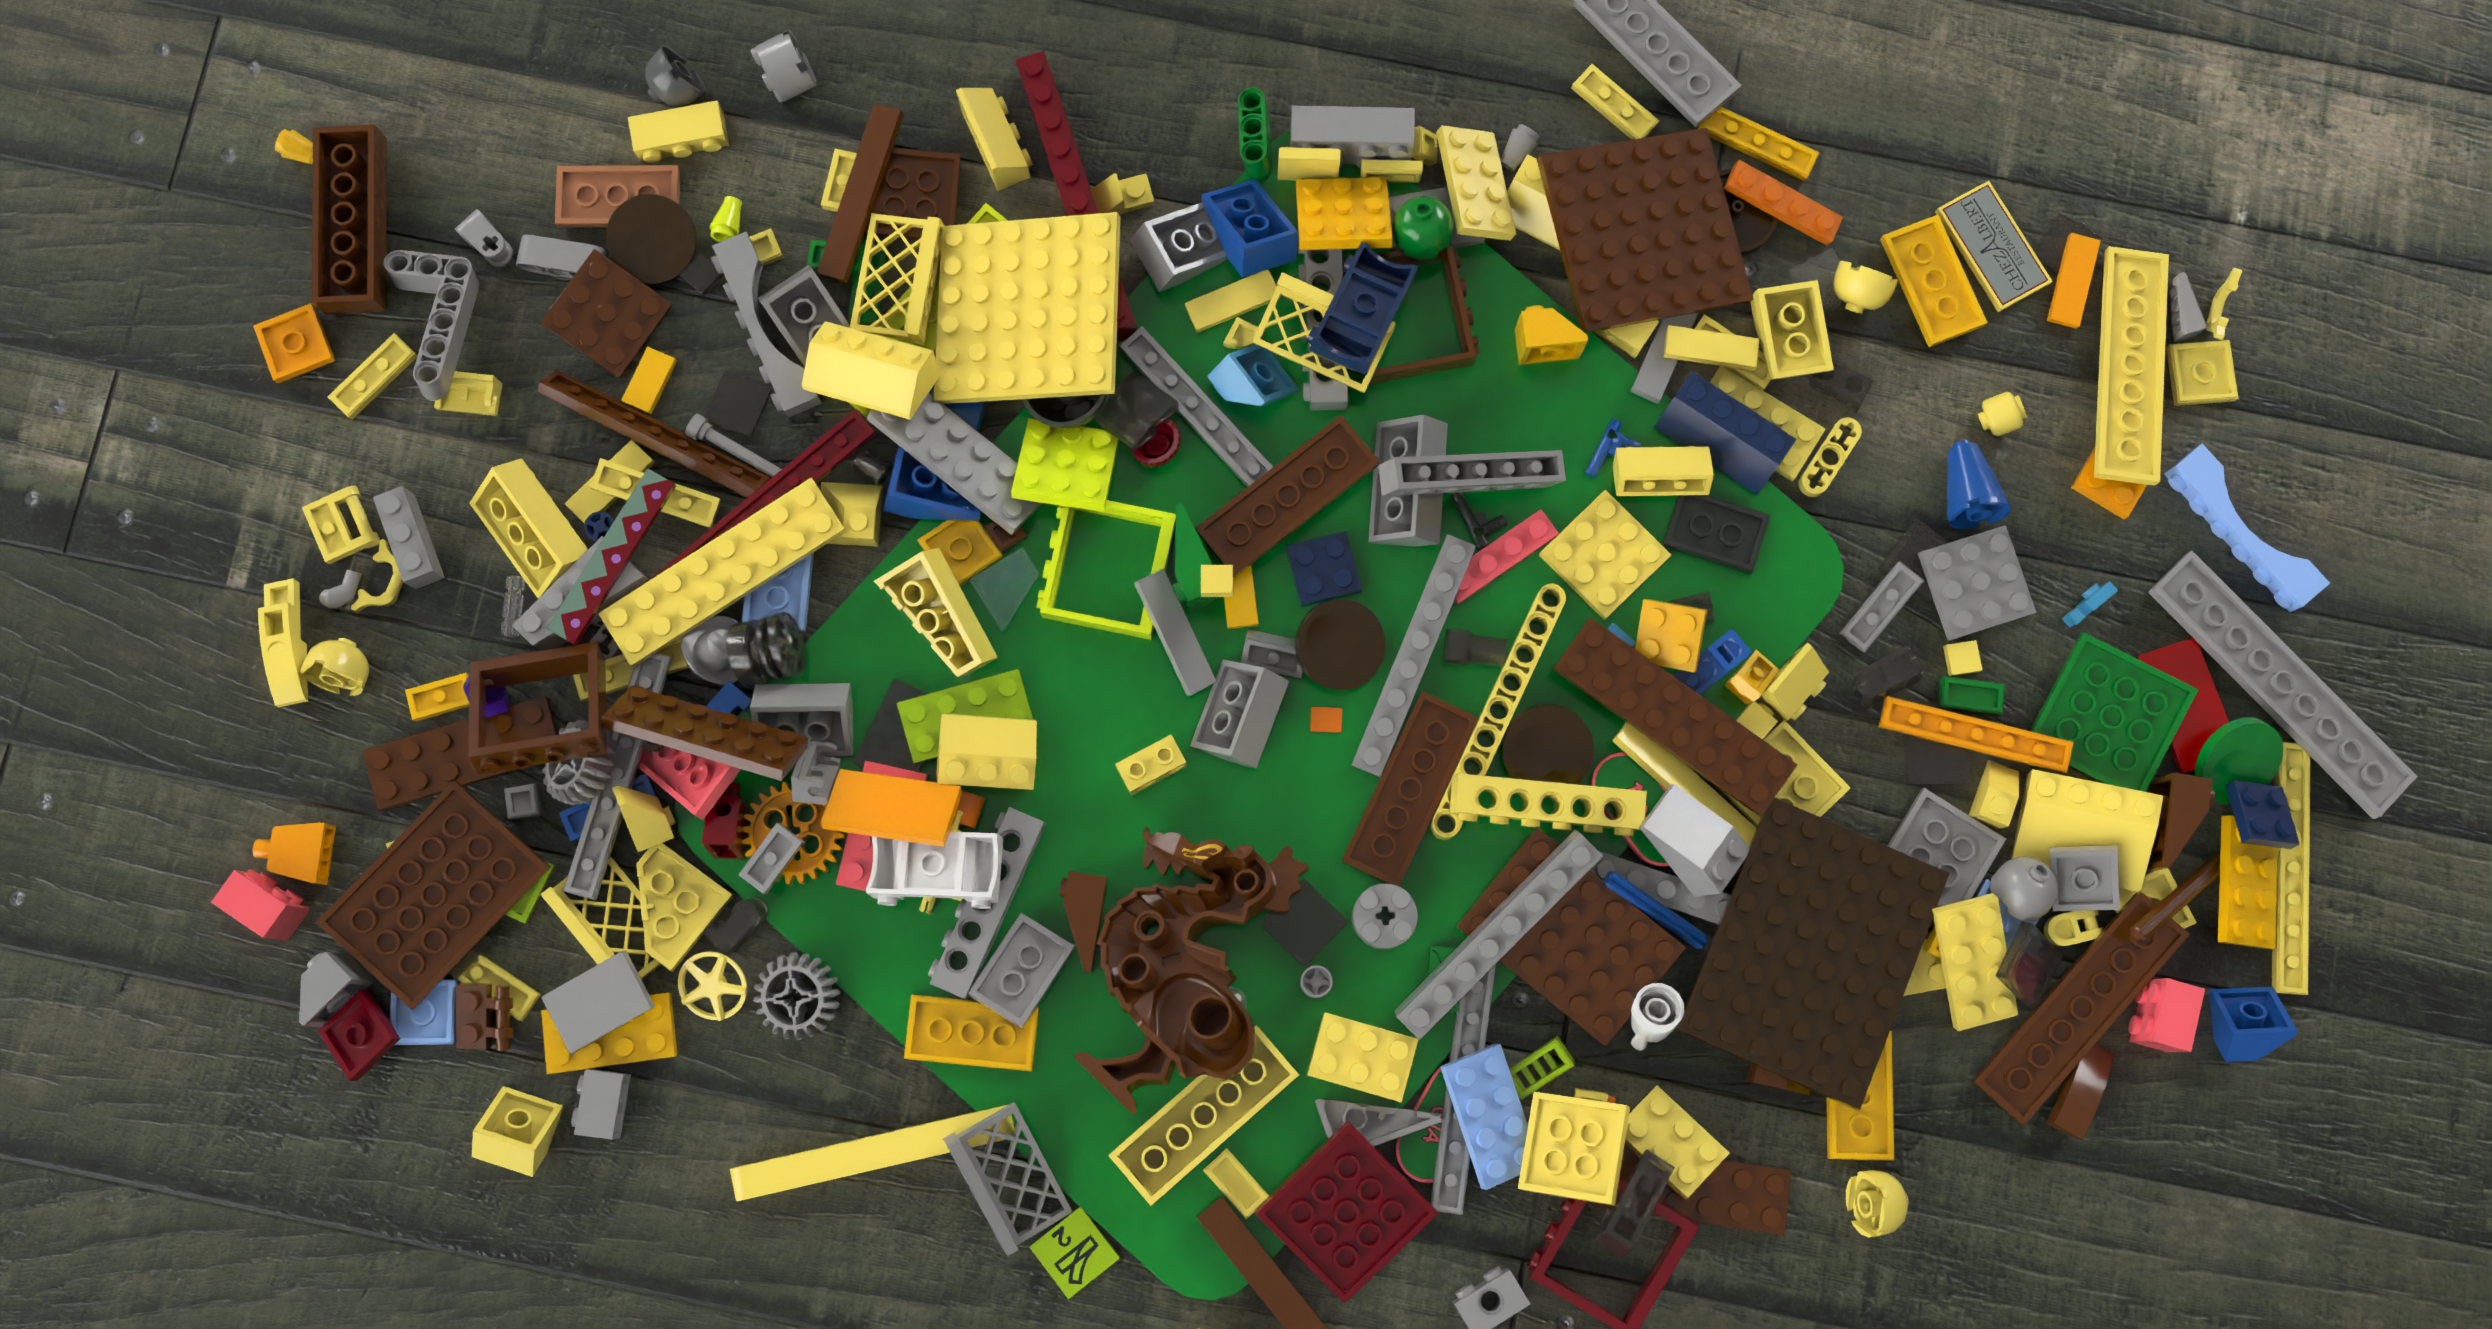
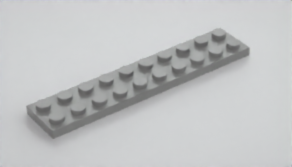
M2192 550L2186 553L2148 591L2372 819L2381 817L2418 777Z

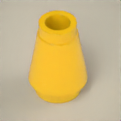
M283 129L276 140L275 151L281 153L283 158L313 165V142L294 129L291 131Z

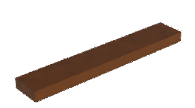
M873 104L817 270V274L820 277L844 283L849 281L904 117V113L900 109Z
M1222 1196L1218 1197L1196 1216L1285 1329H1327Z

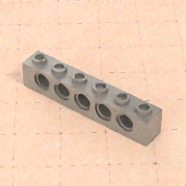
M1298 235V254H1304V265H1299V280L1312 286L1318 283L1326 284L1329 288L1326 292L1335 295L1343 279L1342 249L1299 250ZM1316 254H1323L1328 260L1324 263H1316L1312 257ZM1300 304V310L1307 307ZM1316 310L1306 313L1305 324L1308 330L1312 329L1314 325L1319 326L1321 323L1314 318L1319 313ZM1301 323V333H1302V332H1305V331H1304L1303 326H1302V323ZM1306 336L1301 338V342L1307 341ZM1307 343V351H1308V353H1302V356L1311 353V352L1309 351V350H1310V345H1309V343ZM1317 355L1321 366L1331 369L1339 365ZM1314 357L1306 359L1317 364ZM1302 366L1303 371H1308L1309 383H1303L1304 401H1309L1310 411L1347 409V385L1334 379L1322 382L1316 376L1318 372ZM1342 369L1335 371L1345 377Z
M1562 450L1395 457L1378 465L1382 496L1548 488L1566 481Z
M1011 807L1008 808L1006 813H1000L994 829L998 830L997 833L1003 838L1001 864L1006 866L1007 875L1000 881L998 903H994L991 909L982 911L971 907L972 902L964 899L961 900L955 913V917L959 918L954 930L948 929L941 946L945 947L941 959L935 958L929 970L928 976L932 977L929 984L963 999H969L968 992L979 977L1046 827L1045 822ZM1011 835L1020 838V846L1014 852H1008L1004 849V841ZM970 923H978L981 928V933L975 940H968L964 934L966 926ZM957 952H964L967 956V965L961 970H955L951 964L952 956Z

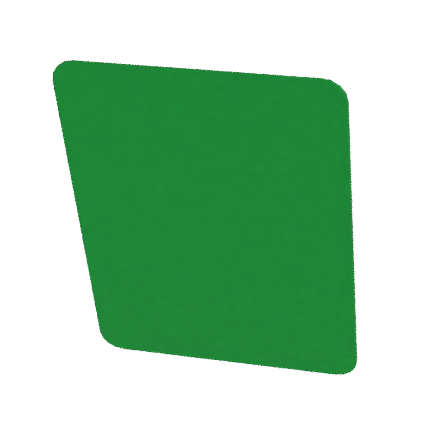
M1289 129L1271 143V172L1266 177L1256 180L1298 231L1296 181L1277 180L1279 148L1290 147ZM1344 164V166L1339 167L1338 178H1360V167ZM1245 170L1232 185L1254 178L1250 177ZM1387 182L1388 197L1423 191L1414 183ZM1485 242L1453 249V251L1457 250L1458 256H1460L1461 267L1457 268L1459 279L1464 278L1466 282L1467 297H1464L1466 308L1470 307L1473 314L1474 323L1470 326L1472 337L1477 336L1479 342L1478 349L1480 354L1476 355L1474 365L1368 385L1365 393L1347 386L1348 404L1346 410L1310 411L1309 401H1304L1303 383H1309L1308 371H1303L1302 365L1271 352L1299 388L1296 393L1266 405L1257 406L1226 401L1215 390L1214 385L1207 376L1229 353L1241 350L1223 346L1235 319L1239 317L1259 327L1269 305L1266 304L1196 333L1184 303L1246 278L1238 273L1229 260L1183 284L1161 292L1157 290L1150 275H1148L1127 297L1137 330L1143 326L1273 467L1340 415L1343 416L1375 455L1377 422L1424 414L1448 423L1446 455L1562 450L1566 481L1548 488L1462 492L1474 515L1483 511L1488 521L1496 519L1500 515L1504 516L1507 526L1487 535L1486 538L1489 544L1540 509H1542L1560 534L1604 490L1617 500L1661 545L1663 544L1677 495L1616 496L1612 469L1614 457L1607 454L1596 478L1586 475L1585 471L1611 419L1620 421L1622 426L1619 433L1628 438L1630 437L1633 441L1640 442L1639 447H1682L1654 428L1672 399L1663 393L1660 402L1656 404L1630 392L1638 371L1592 332L1586 333L1588 342L1579 359L1519 365L1514 329L1521 311H1525L1527 307L1540 305L1544 309L1553 308L1579 329L1581 327L1578 320ZM1298 243L1296 261L1269 269L1276 286L1282 272L1299 280V265H1304V254H1298ZM1393 247L1371 248L1376 254L1393 251ZM1342 249V265L1343 260H1347L1350 254L1355 256L1358 249ZM1316 254L1312 257L1316 263H1324L1328 260L1323 254ZM1442 261L1415 265L1418 267L1415 278L1393 319L1396 327L1378 363V369L1461 353ZM1318 283L1314 285V287L1325 292L1329 290L1326 284ZM1282 295L1280 296L1276 305L1279 317L1297 311L1293 300ZM1274 311L1269 322L1276 319ZM1320 312L1314 316L1319 322L1323 319ZM1304 313L1302 316L1306 323V313ZM1299 316L1281 322L1287 338L1301 333ZM1279 324L1266 328L1261 339L1270 344L1284 340ZM1301 338L1289 342L1293 354L1301 357L1302 353H1308L1307 342H1301ZM1126 339L1118 341L1116 344L1115 394H1109V398L1101 412L1093 420L1082 425V427L1120 432L1107 500L1176 514V504L1182 502L1194 528H1196L1245 490L1247 486L1124 355L1119 345ZM1286 344L1279 346V348L1288 351ZM1347 368L1349 378L1362 384L1364 374ZM1320 373L1316 375L1322 382L1331 380V378ZM1026 407L992 442L1016 463L1019 460L1028 418L1037 420ZM1153 416L1167 417L1168 420H1172L1177 425L1182 438L1180 441L1181 446L1176 456L1170 462L1159 467H1149V465L1144 466L1143 463H1139L1135 459L1130 446V438L1133 436L1136 426L1140 425L1142 421H1146L1147 418H1153ZM1608 432V438H1616L1613 432ZM1714 467V476L1709 496L1770 515L1751 575L1664 547L1671 556L1608 618L1603 620L1539 556V553L1549 544L1547 543L1459 605L1453 601L1387 763L1421 691L1474 716H1480L1534 598L1543 586L1556 584L1564 590L1566 601L1510 722L1523 710L1539 704H1556L1576 713L1589 728L1594 743L1592 765L1585 778L1578 785L1591 786L1594 769L1603 759L1615 753H1625L1612 740L1626 721L1553 670L1556 663L1590 617L1606 629L1612 623L1616 624L1636 642L1643 599L1706 609L1707 615L1700 654L1730 629H1733L1752 653L1757 649L1780 670L1830 612L1842 590L1844 566L1838 546L1821 524L1771 482L1767 481L1758 495H1756ZM1374 470L1251 565L1258 626L1228 629L1224 597L1189 613L1186 606L1182 607L1216 678L1223 659L1241 663L1248 630L1295 639L1298 627L1304 616L1312 608L1320 604L1316 603L1301 607L1286 546L1344 531L1347 532L1362 591L1361 593L1336 599L1356 601L1374 613L1382 626L1385 636L1383 661L1378 671L1369 681L1349 690H1332L1321 687L1309 679L1304 672H1302L1301 679L1277 674L1288 680L1289 683L1256 769L1238 765L1190 747L1213 684L1193 695L1187 696L1155 627L1152 640L1042 618L1040 608H1036L1039 590L1045 591L1047 579L1043 578L1046 560H1052L1054 549L1049 547L1053 530L1058 531L1060 519L1056 518L1059 505L1042 503L1021 525L1028 538L1002 554L1004 557L1002 560L960 587L998 657L997 659L973 673L957 677L932 649V643L923 633L919 634L912 626L913 622L903 610H899L892 603V597L886 590L880 589L874 582L884 574L924 551L917 539L946 521L921 519L767 684L850 683L853 701V755L832 757L840 759V769L863 772V768L853 764V761L894 678L930 694L1019 669L1033 720L1037 721L1034 790L956 785L961 786L963 791L986 799L976 828L972 829L959 825L958 830L961 832L997 833L998 830L994 829L1000 813H1006L1009 807L1039 819L1046 824L981 972L1020 913L1073 944L1075 950L1037 1006L1039 1007L1032 1072L929 1061L921 1062L976 1112L1014 1102L1060 1189L1165 1285L1189 1298L1212 1301L1234 1295L1249 1284L1196 1217L1218 1197L1222 1196L1271 1259L1285 1245L1255 1212L1245 1219L1203 1169L1228 1148L1266 1193L1270 1195L1328 1139L1314 1101L1315 1099H1328L1400 1109L1405 1106L1451 1052L1456 1013L1447 1012L1420 1040L1418 1039L1402 1102L1306 1075L1323 1013L1326 1012L1417 1038L1396 1017L1394 1010L1427 978L1430 946L1457 948L1468 937L1456 924L1535 828L1521 826V820L1509 819V824L1490 823V817L1478 816L1477 822L1464 821L1454 837L1449 840H1440L1432 834L1429 823L1400 885L1402 889L1410 894L1417 908L1418 919L1412 935L1395 948L1379 950L1365 944L1355 933L1351 920L1355 902L1368 888L1387 883L1341 862L1381 778L1351 765L1447 534L1476 546L1450 497L1453 493H1443L1440 544L1412 547L1368 542ZM1075 510L1054 608L1140 625L1144 604L1134 582L1151 574L1161 527ZM981 511L979 522L984 528L993 520ZM1474 530V533L1479 538L1482 536L1483 531ZM1175 533L1166 570L1171 585L1176 583ZM1199 536L1212 564L1223 565ZM1476 546V548H1475V550H1474L1473 555H1475L1476 553H1478V552L1480 551V550L1477 548V546ZM1544 594L1542 596L1545 605L1548 607L1557 606V599L1554 595ZM1530 622L1529 627L1532 633L1536 635L1544 634V626L1540 622ZM1517 650L1518 660L1523 663L1531 662L1532 657L1528 650ZM1748 657L1700 694L1734 720L1738 718L1749 704H1745L1725 684ZM1660 666L1665 671L1670 673L1672 676H1674L1677 672L1680 671L1678 669ZM1508 676L1504 678L1503 683L1506 689L1510 691L1518 690L1519 684L1514 677ZM1494 704L1490 707V712L1494 718H1505L1506 711L1503 706ZM1311 707L1342 708L1341 733L1311 732ZM750 709L748 712L743 710L737 716L752 721ZM1481 732L1477 735V741L1482 747L1492 746L1493 739L1490 734ZM1172 735L1186 761L1187 767L1131 796L1115 764ZM1502 740L1485 776L1511 778L1502 760ZM937 758L925 761L919 772L928 775V782L937 783ZM1473 760L1464 762V770L1467 774H1479L1480 767L1477 762ZM796 763L782 781L743 769L739 771L733 782L741 784L740 797L748 806L750 815L755 813L750 804L755 803L760 806L762 803L759 797L760 793L767 797L771 796L770 786H774L780 792L782 791V783L786 782L792 789L791 776ZM1482 791L1479 794L1478 800L1480 805L1488 809L1492 803L1490 794L1486 791ZM1513 794L1510 798V805L1515 811L1519 812L1523 806L1522 798L1517 794ZM1545 797L1542 800L1541 807L1545 813L1551 814L1554 809V803L1550 798ZM676 800L674 811L679 833L692 852L743 899H747V903L803 954H810L811 961L815 958H820V969L826 966L831 967L827 976L829 978H838L836 984L904 1046L906 1044L911 995L963 999L929 984L932 977L928 976L935 958L941 959L945 947L941 945L949 928L954 930L959 918L955 917V913L961 901L952 898H936L932 913L927 914L926 910L929 901L924 912L919 910L923 897H904V900H897L896 906L877 904L878 899L871 897L866 891L836 885L848 835L847 832H840L846 835V838L837 840L836 843L843 848V851H833L832 853L837 859V863L829 860L825 863L829 872L826 873L817 869V880L812 879L809 874H806L805 884L799 883L797 876H795L792 885L786 884L785 875H783L782 879L779 882H775L767 894H763L739 876V873L751 857L746 856L745 860L714 859L701 843L705 818L701 820ZM1576 800L1573 804V812L1578 817L1583 816L1585 806L1581 801ZM789 805L787 807V812L792 824L791 832H793L796 835L800 833V830L794 827L793 825V809L792 806ZM811 806L804 807L800 812V820L802 822H808L814 816V810ZM776 812L770 816L768 824L771 829H773L776 823H782L783 817L781 813ZM1444 816L1440 817L1437 821L1440 831L1444 833L1452 832L1454 825L1450 818ZM1540 822V827H1537L1558 845L1574 830H1577L1598 851L1619 857L1628 846L1621 835H1615V829L1603 828V833L1583 832L1584 826L1572 825L1571 830L1552 829V823ZM1145 827H1148L1150 834H1156L1157 832L1162 834L1169 832L1178 833L1192 844H1198L1208 839H1217L1222 841L1230 851H1233L1240 845H1250L1265 859L1267 864L1271 863L1284 847L1290 846L1293 850V858L1299 862L1306 863L1309 867V870L1298 878L1302 890L1290 898V911L1288 913H1278L1263 910L1256 917L1248 919L1247 925L1233 923L1208 928L1199 935L1196 943L1227 953V967L1237 977L1228 989L1238 990L1232 993L1241 996L1240 1002L1243 1006L1245 999V1009L1251 1016L1253 1026L1257 1025L1299 1076L1150 1206L1108 1155L1198 1076L1184 1079L1178 1073L1176 1064L1170 1084L1145 1085L1133 1091L1132 1095L1135 1098L1137 1109L1132 1114L1073 1057L1079 1052L1088 1053L1096 1059L1126 1057L1142 1049L1146 1035L1129 1013L1126 1014L1123 1011L1117 997H1112L1108 993L1106 975L1100 968L1101 948L1098 945L1092 974L1084 972L1064 907V897L1059 896L1062 878H1068L1069 871L1107 877L1108 883L1102 913L1103 917L1118 905V900L1131 894L1133 888L1152 887L1154 883L1174 888L1175 884L1195 888L1196 884H1209L1186 869L1180 875H1177L1172 865L1165 876L1160 874L1155 862L1146 870L1143 867V854L1146 842L1142 837ZM1015 835L1008 836L1004 841V849L1008 852H1014L1020 846V838ZM817 837L809 838L805 843V850L808 854L816 852L819 848ZM746 845V852L752 847ZM799 851L795 855L797 861L801 858ZM1002 864L1000 881L1007 875V868ZM1382 908L1380 914L1376 915V919L1382 920L1383 925H1387V922L1393 919L1392 914H1387L1384 908ZM1103 918L1101 919L1099 936L1105 923ZM970 923L964 930L965 937L968 940L977 939L981 933L978 923ZM1159 926L1151 927L1147 935L1155 934ZM957 952L952 956L951 964L955 970H961L967 965V956L964 952ZM1500 961L1496 963L1491 1004L1516 977V974ZM1319 965L1325 967L1332 976V987L1321 998L1308 997L1300 988L1301 975L1311 966ZM969 997V999H968V1000L977 1001V1000L973 999L972 997ZM1012 1114V1119H1013L1014 1128H1015V1127H1016V1124H1017V1121H1016L1014 1115ZM1021 1130L1019 1137L1025 1138ZM1017 1142L1015 1148L1028 1159L1031 1152L1030 1145ZM1035 1157V1160H1034V1163H1033V1164H1038V1165H1040L1039 1162L1037 1161L1036 1157Z

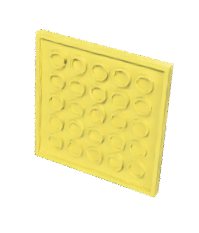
M1117 212L944 226L941 236L936 364L940 377L934 384L935 402L952 404L1115 394L1121 218Z

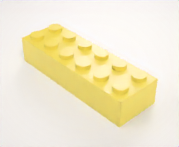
M1257 1025L1254 1027L1255 1050L1252 1059L1240 1073L1224 1079L1208 1075L1198 1076L1108 1155L1150 1206L1299 1076Z

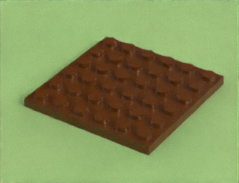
M1707 128L1543 154L1537 158L1579 324L1584 333L1742 305L1753 300Z

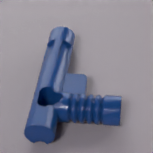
M1611 419L1585 471L1586 475L1596 478L1607 454L1615 457L1616 448L1640 446V442L1633 441L1630 437L1628 438L1619 433L1622 426L1620 421ZM1608 432H1613L1616 438H1608Z

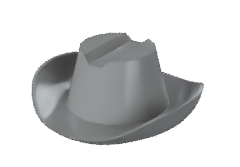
M713 616L682 636L681 650L687 665L697 676L708 682L725 685L728 681L733 683L743 676L749 666L752 652L751 639L746 629L730 617Z

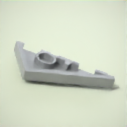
M1319 1098L1314 1100L1327 1138H1330L1349 1120L1373 1146L1442 1122L1439 1113Z

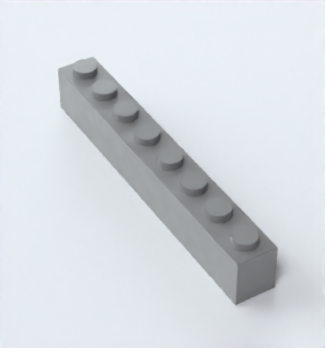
M1574 830L1394 1010L1396 1017L1420 1040L1603 855L1580 832Z

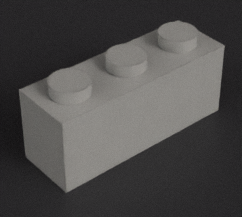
M400 486L374 496L373 500L403 582L414 589H418L444 579L442 568L415 494Z

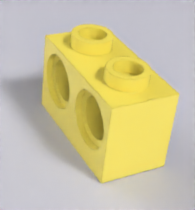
M1172 735L1115 764L1131 796L1187 767L1186 761Z

